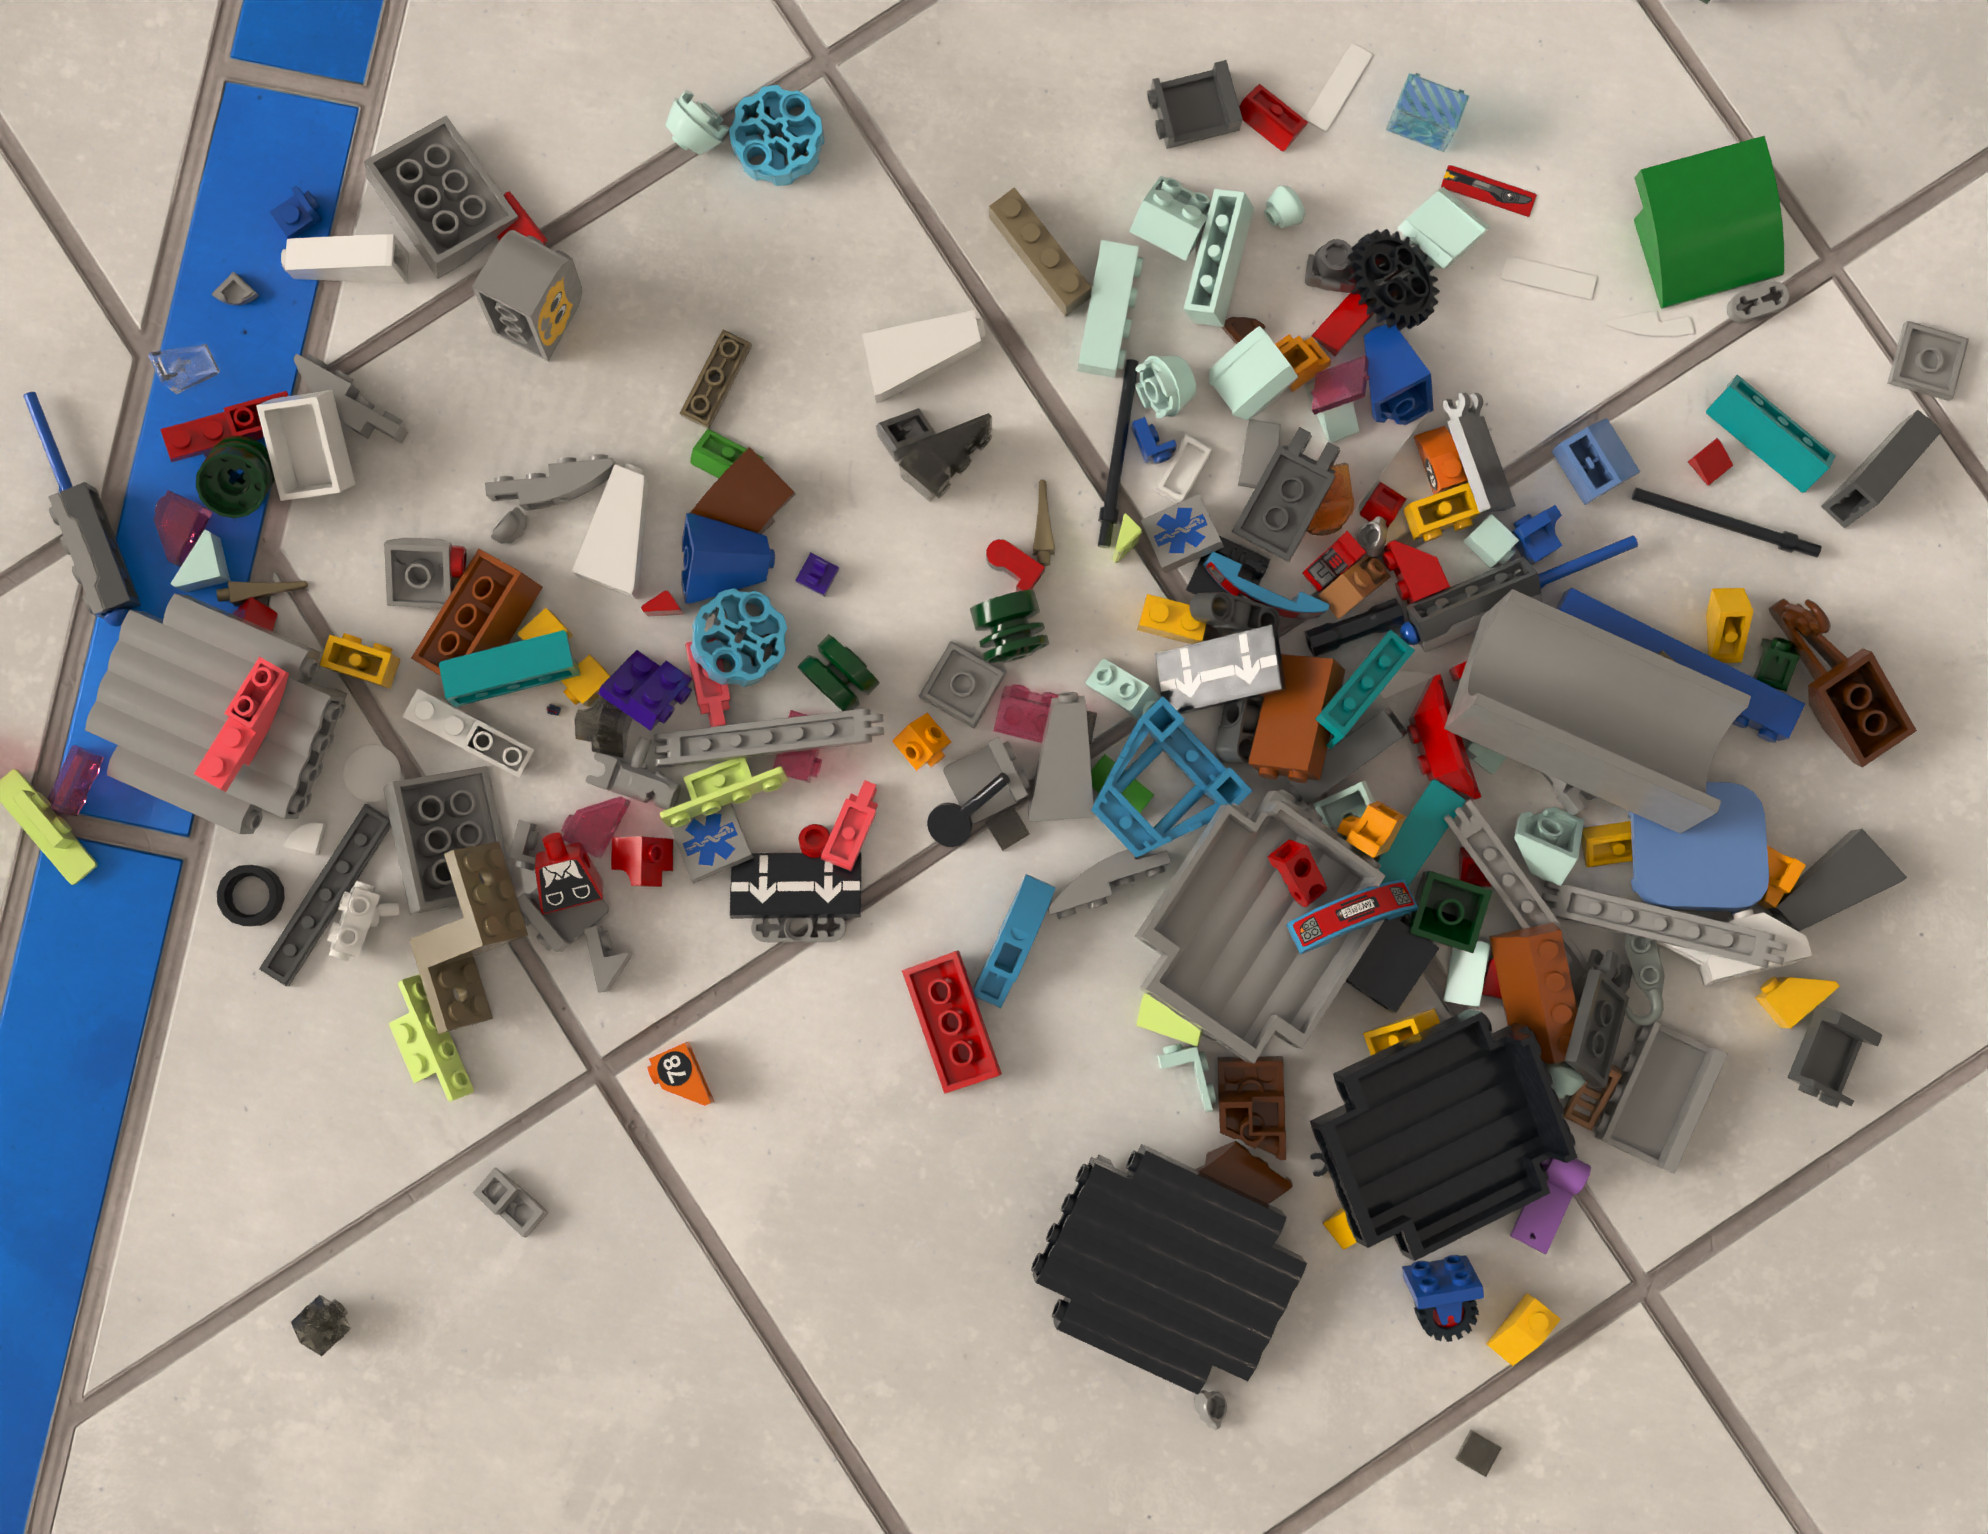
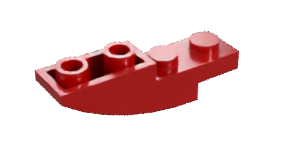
M283 391L224 407V412L160 429L171 462L201 454L207 457L214 445L227 437L238 435L250 437L254 440L264 438L256 405L273 398L289 396L288 392Z

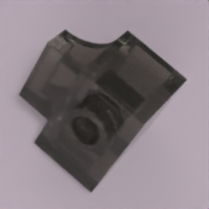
M599 695L598 701L593 707L577 710L574 719L575 739L591 742L592 752L623 758L633 718Z

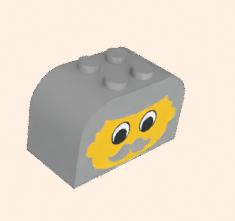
M514 230L507 232L501 238L472 286L492 333L548 362L579 307L582 296V286L573 259L560 250L555 252L547 248L537 238L530 235L526 237Z

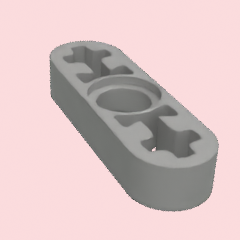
M754 918L751 925L753 936L757 940L767 943L835 942L840 940L846 932V922L843 918H834V922L840 924V930L835 931L833 937H829L828 931L817 930L819 937L812 938L814 932L812 918H803L808 923V931L802 937H795L790 932V924L796 918H786L784 923L786 938H780L781 931H770L769 937H764V933L758 931V925H762L766 918ZM769 918L770 924L781 925L780 918ZM818 918L817 924H827L829 918Z

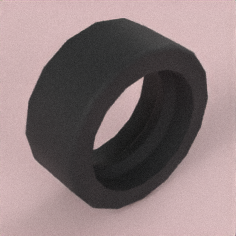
M241 865L228 871L220 880L216 892L217 905L223 916L232 923L249 927L261 926L272 921L281 911L285 900L284 886L279 877L270 869L258 865ZM254 876L266 883L269 889V900L267 906L261 912L247 915L236 909L232 893L235 885L241 879Z

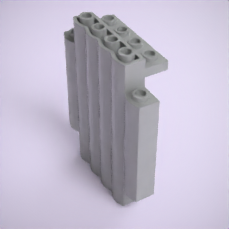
M174 593L166 607L164 619L144 611L129 610L121 625L119 640L110 655L108 670L99 684L96 702L88 714L85 731L118 745L110 758L107 776L235 833L253 834L262 821L261 812L263 809L284 819H298L299 815L309 805L312 797L311 789L314 781L322 772V760L326 750L334 740L333 731L337 720L345 711V699L348 693L334 688H322L310 683L311 679L318 672L319 658L322 652L191 596ZM261 657L288 672L289 676L276 715L259 750L249 766L242 765L225 792L196 776L194 772L229 716L224 714L258 658Z
M1282 789L1279 791H1268L1250 819L1247 818L1249 813L1235 803H1232L1231 806L1229 804L1220 805L1135 935L1145 945L1161 954L1140 989L1245 1062L1253 1064L1273 1034L1291 1046L1303 1049L1385 920L1383 919L1336 937L1329 944L1300 955L1286 926L1288 922L1329 902L1367 887H1379L1386 875L1379 871L1381 864L1370 855L1349 844L1346 841L1348 837L1337 831L1338 828L1332 827L1330 829L1321 822L1323 818L1318 813L1309 808L1303 810L1295 804L1296 798ZM1289 839L1308 846L1327 886V891L1308 907H1303L1295 901L1279 870L1272 867L1267 857Z

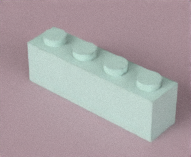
M1214 189L1184 305V311L1193 323L1224 327L1254 210L1245 192Z
M1101 240L1077 370L1079 372L1115 378L1116 369H1123L1126 350H1122L1120 347L1122 338L1129 339L1132 319H1127L1126 315L1128 307H1135L1138 290L1132 288L1133 277H1140L1143 258L1137 257L1139 246Z

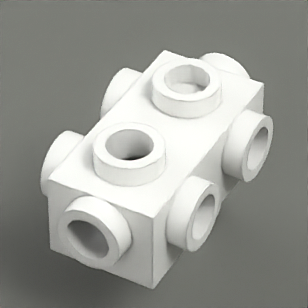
M356 881L351 891H345L338 907V910L343 911L339 924L333 922L327 937V941L332 942L329 955L345 961L349 960L350 955L359 957L369 926L377 927L380 920L379 917L398 916L399 904H379L381 895L373 893L375 887Z

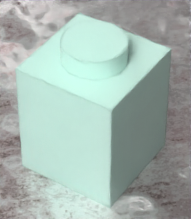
M1491 513L1463 542L1491 568L1497 562L1504 565L1516 553L1512 547L1519 539Z

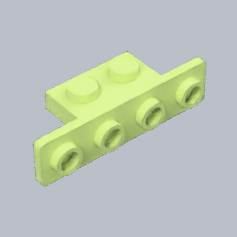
M746 758L730 759L683 777L691 801L660 812V816L666 826L680 827L688 824L691 818L701 814L706 816L719 812L721 806L732 802L734 804L746 802L752 798L753 794L763 790L764 792L775 791L782 787V783L787 782L788 778L782 766L753 777Z
M12 769L0 780V802L71 885L79 883L98 866L94 858L71 833L72 828L62 817L54 813L50 808L51 803L42 793L36 791L19 770Z
M420 974L399 981V988L410 1013L388 1024L413 1082L416 1083L437 1074L449 1102L473 1093V1086L449 1031L438 1034Z

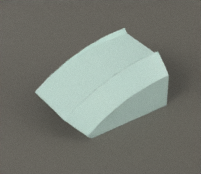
M1260 326L1243 338L1209 369V384L1214 386L1232 410V415L1245 420H1249L1265 410L1298 378L1290 363Z

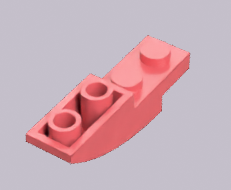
M261 657L258 658L224 714L229 716L194 772L196 776L225 792L228 790L242 765L249 766L259 750L280 705L289 676L288 672Z

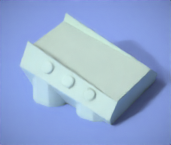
M1442 187L1406 218L1397 229L1403 233L1404 238L1407 236L1410 238L1411 245H1419V248L1427 254L1428 257L1425 261L1429 265L1434 266L1436 269H1444L1452 265L1471 248L1490 226L1447 189Z

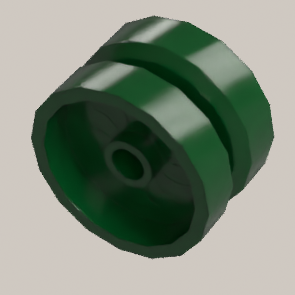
M828 634L817 645L819 653L828 661L827 666L815 656L808 655L797 667L842 711L855 710L860 705L859 699L848 687L853 685L862 694L870 695L880 682L847 646L844 647Z

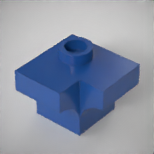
M1556 505L1544 510L1533 518L1528 514L1513 524L1516 529L1511 533L1519 539L1514 546L1521 557H1525L1531 565H1534L1563 546L1555 533V524L1562 516Z

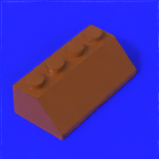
M478 549L411 659L441 676L439 668L441 661L509 644L543 586L519 570Z
M1552 922L1489 936L1507 1025L1518 1023L1528 1026L1536 1036L1541 1048L1540 1058L1545 1063L1565 1062L1578 1010L1561 929Z

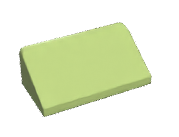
M1126 513L1123 517L1112 558L1115 563L1119 562L1138 544L1142 529Z
M1143 994L1136 1026L1198 1047L1202 1031L1150 995Z

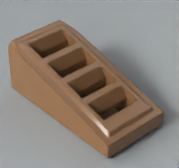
M1612 1064L1607 1086L1601 1092L1587 1086L1588 1081H1586L1574 1095L1569 1097L1562 1117L1592 1131L1622 1076L1620 1068ZM1584 1093L1596 1099V1104L1581 1098V1094ZM1576 1104L1591 1111L1590 1116L1574 1110Z

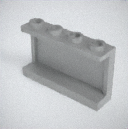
M1655 1021L1651 1025L1638 1027L1634 1040L1637 1041L1633 1052H1629L1624 1058L1621 1070L1624 1071L1623 1075L1609 1098L1610 1104L1606 1113L1602 1112L1595 1124L1594 1129L1597 1130L1595 1138L1662 1170L1675 1174L1728 1053L1702 1044L1662 1025L1659 1021Z

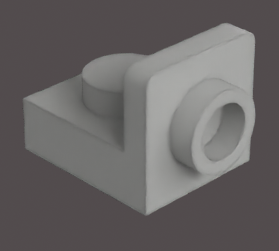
M518 820L508 858L517 860L515 866L534 871L535 858L528 856L529 850L534 851L539 832L535 831L536 824Z

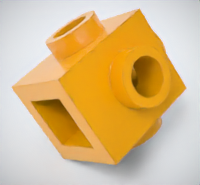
M927 712L908 724L892 742L917 771L926 764L933 767L946 756L943 750L951 743V740Z

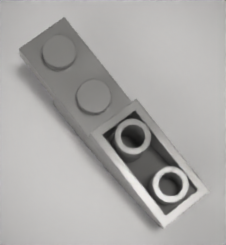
M297 353L295 354L293 360L297 369L313 393L333 390L339 419L367 439H369L373 430L376 429L403 443L408 432L400 426L402 420L385 411L383 416L373 411L375 405L358 396L360 391L352 385L353 378L339 370H336L334 374L324 369L326 364L310 354L307 359Z
M604 454L591 455L589 460L576 461V458L573 457L559 458L557 463L548 464L549 477H546L544 473L527 474L526 479L514 480L512 476L495 477L494 482L485 483L486 496L492 501L519 499V505L525 511L555 506L575 499L609 479L614 464L617 465L613 458H608V455Z
M1127 849L1096 863L1074 879L1057 896L1048 908L1049 915L1057 914L1058 919L1076 914L1075 907L1088 904L1089 909L1108 904L1106 897L1113 895L1109 885L1110 882L1114 881L1116 887L1134 882L1133 875L1145 872L1146 876L1150 877L1165 872L1164 865L1171 863L1167 850L1136 860L1135 856Z

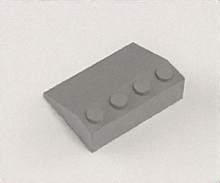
M447 116L440 118L364 161L366 178L437 279L465 264L518 219L515 211Z
M487 766L394 781L383 788L410 915L459 905L444 853L451 850L499 842L511 878ZM479 873V879L484 884V879Z

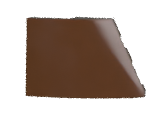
M749 447L712 485L690 513L763 534L775 522L773 516L796 494Z
M1283 1056L1258 1057L1254 1064L1245 1062L1239 1057H1217L1220 1133L1232 1139H1240L1254 1149L1260 1148L1269 1152L1281 1161L1286 1160Z
M1237 1141L1208 1152L1205 1165L1196 1168V1170L1267 1204H1270L1293 1187L1291 1179L1288 1177L1284 1178L1269 1168L1267 1162L1260 1157L1251 1155L1249 1150Z

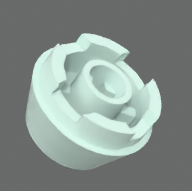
M685 90L680 98L674 99L666 126L674 135L672 139L686 151L690 149L702 155L724 142L723 137L729 131V127L721 124L723 118L706 102L701 103L698 101L695 103L691 100L694 97L693 93Z
M1149 356L1145 362L1139 364L1135 371L1140 373V383L1135 384L1137 394L1146 409L1152 407L1155 410L1156 418L1175 416L1195 396L1196 383L1194 375L1187 362L1180 356Z

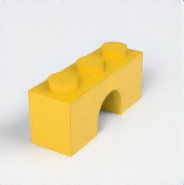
M544 608L517 633L522 640L562 630L568 634V639L573 636L547 608ZM590 654L578 663L580 676L560 680L567 687L563 693L575 705L581 702L584 706L589 707L600 697L598 692L601 685L611 676Z

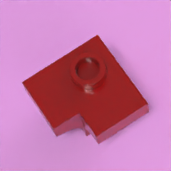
M643 836L612 837L611 870L626 872L630 878L631 886L662 887V871H673L674 839Z

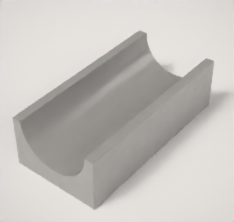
M1512 589L1481 617L1444 729L1681 834L1718 813L1721 800L1706 794L1709 769L1722 738L1734 720L1748 708L1751 696Z

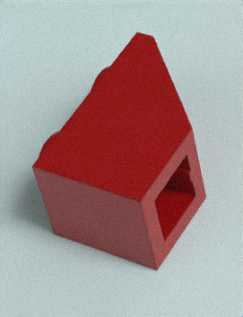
M1396 540L1389 542L1384 547L1385 553L1382 554L1384 563L1389 571H1394L1398 580L1395 583L1397 593L1402 601H1407L1408 605L1450 587L1437 557Z

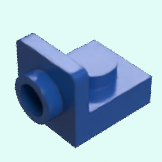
M297 185L291 188L295 194L294 196L270 211L288 239L296 238L322 220L316 211L320 207L309 190L303 193Z
M1145 417L1133 421L1131 429L1145 463L1154 460L1155 464H1159L1173 457L1172 453L1175 452L1177 447L1175 440L1157 446L1156 443L1160 440L1153 424L1148 425Z

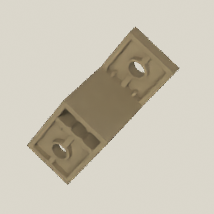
M499 842L460 848L444 853L464 918L409 939L438 1034L493 1019L474 956L528 936ZM479 873L484 879V884L479 879ZM453 989L457 991L459 995V1001H457L454 997Z

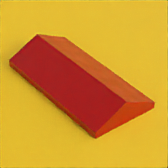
M959 950L902 970L944 1094L1002 1075Z

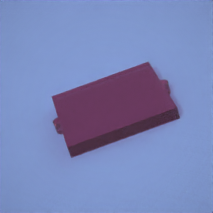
M1366 355L1316 373L1314 390L1311 391L1313 396L1312 412L1314 415L1365 397L1366 383L1370 378L1368 375L1369 359Z

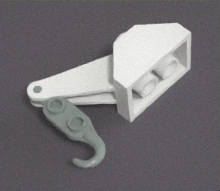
M1753 909L1733 914V917L1728 918V923L1776 935L1774 941L1788 945L1786 952L1772 949L1771 952L1773 955L1784 957L1783 965L1769 962L1768 968L1628 934L1624 947L1633 978L1637 986L1649 999L1651 1011L1648 1015L1642 1017L1634 1014L1630 1007H1626L1624 1011L1633 1023L1640 1026H1648L1655 1023L1663 1013L1664 1002L1662 992L1665 975L1656 943L1699 964L1704 986L1802 962L1812 956L1807 936L1764 912L1754 915Z

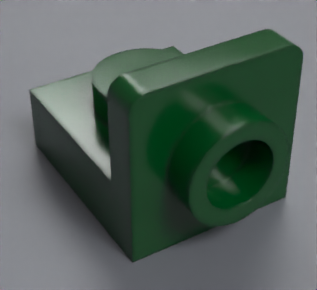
M1774 637L1773 640L1763 638L1761 646L1764 650L1753 678L1773 688L1787 691L1800 657L1797 650L1792 646L1793 643L1780 637Z

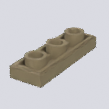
M724 329L722 330L680 411L681 416L710 429L752 347L750 342ZM718 374L721 376L718 382L710 381L713 375Z

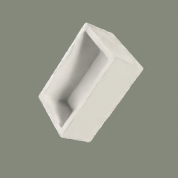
M333 390L273 398L256 405L280 501L341 493L355 485Z

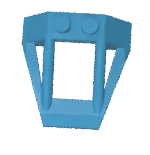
M1163 696L1138 719L1091 808V811L1135 858L1208 824L1220 805L1229 804L1231 806L1232 803L1239 805L1253 791L1231 767L1225 768L1183 723L1185 719ZM1149 733L1154 742L1125 770ZM1164 751L1195 786L1153 828L1121 793ZM1204 794L1215 802L1173 827Z

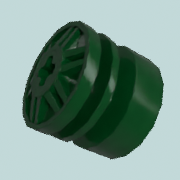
M238 435L224 438L214 445L196 474V489L199 498L209 510L220 516L239 518L248 516L259 508L275 480L267 448L253 438ZM238 469L243 470V472H241L240 474L237 473L236 471H237Z
M1034 590L1005 594L970 608L975 630H991V635L979 641L981 648L995 647L983 653L985 663L1016 661L1028 657L1049 645L1047 635L1032 636L1045 629L1044 623H1028L1027 620L1040 612Z

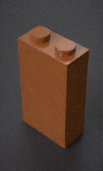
M1281 654L1286 690L1264 695L1248 764L1258 771L1260 777L1276 780L1278 776H1285L1289 780L1298 783H1307L1308 779L1320 781L1327 752L1326 744L1329 742L1331 733L1317 722L1315 718L1342 687L1345 669L1332 658Z

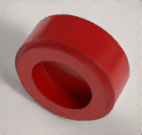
M452 545L450 572L453 578H461L466 570L467 552L464 546Z
M818 824L808 825L803 828L798 837L801 852L811 858L821 857L830 836L828 829Z

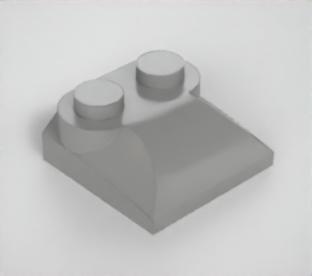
M406 537L387 540L384 543L387 606L442 608L453 591V577L450 572L452 543L442 539Z

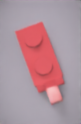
M713 638V639L707 641V643L713 642V641L718 640V639ZM687 642L685 647L700 713H708L710 727L725 726L726 722L723 711L730 709L729 701L731 700L728 683L722 685L711 680L701 664L695 662L690 648L692 642ZM723 659L717 660L718 669L725 672Z
M864 780L858 796L850 794L849 799L846 798L823 850L821 860L852 871L877 813L878 804L872 802L877 791L876 784Z

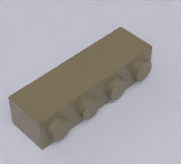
M1015 187L989 206L990 220L1064 316H1067L1090 299L1092 290L1090 284Z

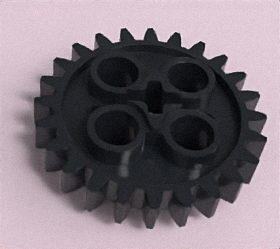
M1377 229L1371 234H1366L1358 243L1352 246L1353 252L1347 257L1351 263L1346 266V269L1353 273V275L1347 278V281L1356 285L1351 292L1352 294H1360L1361 299L1358 301V305L1366 304L1368 306L1367 315L1374 312L1376 313L1377 323L1386 319L1387 328L1390 329L1396 324L1397 329L1401 331L1405 327L1410 330L1414 326L1420 325L1428 319V316L1434 313L1433 307L1439 302L1434 296L1440 293V290L1434 287L1433 284L1438 281V278L1430 275L1434 266L1425 264L1428 256L1427 254L1421 256L1418 254V244L1412 248L1408 236L1400 240L1398 231L1390 235L1388 229L1381 233ZM1404 274H1408V275L1405 276L1403 279H1402V277H1400V276H1402V275H1404ZM1382 281L1386 282L1383 285L1376 286L1380 284Z

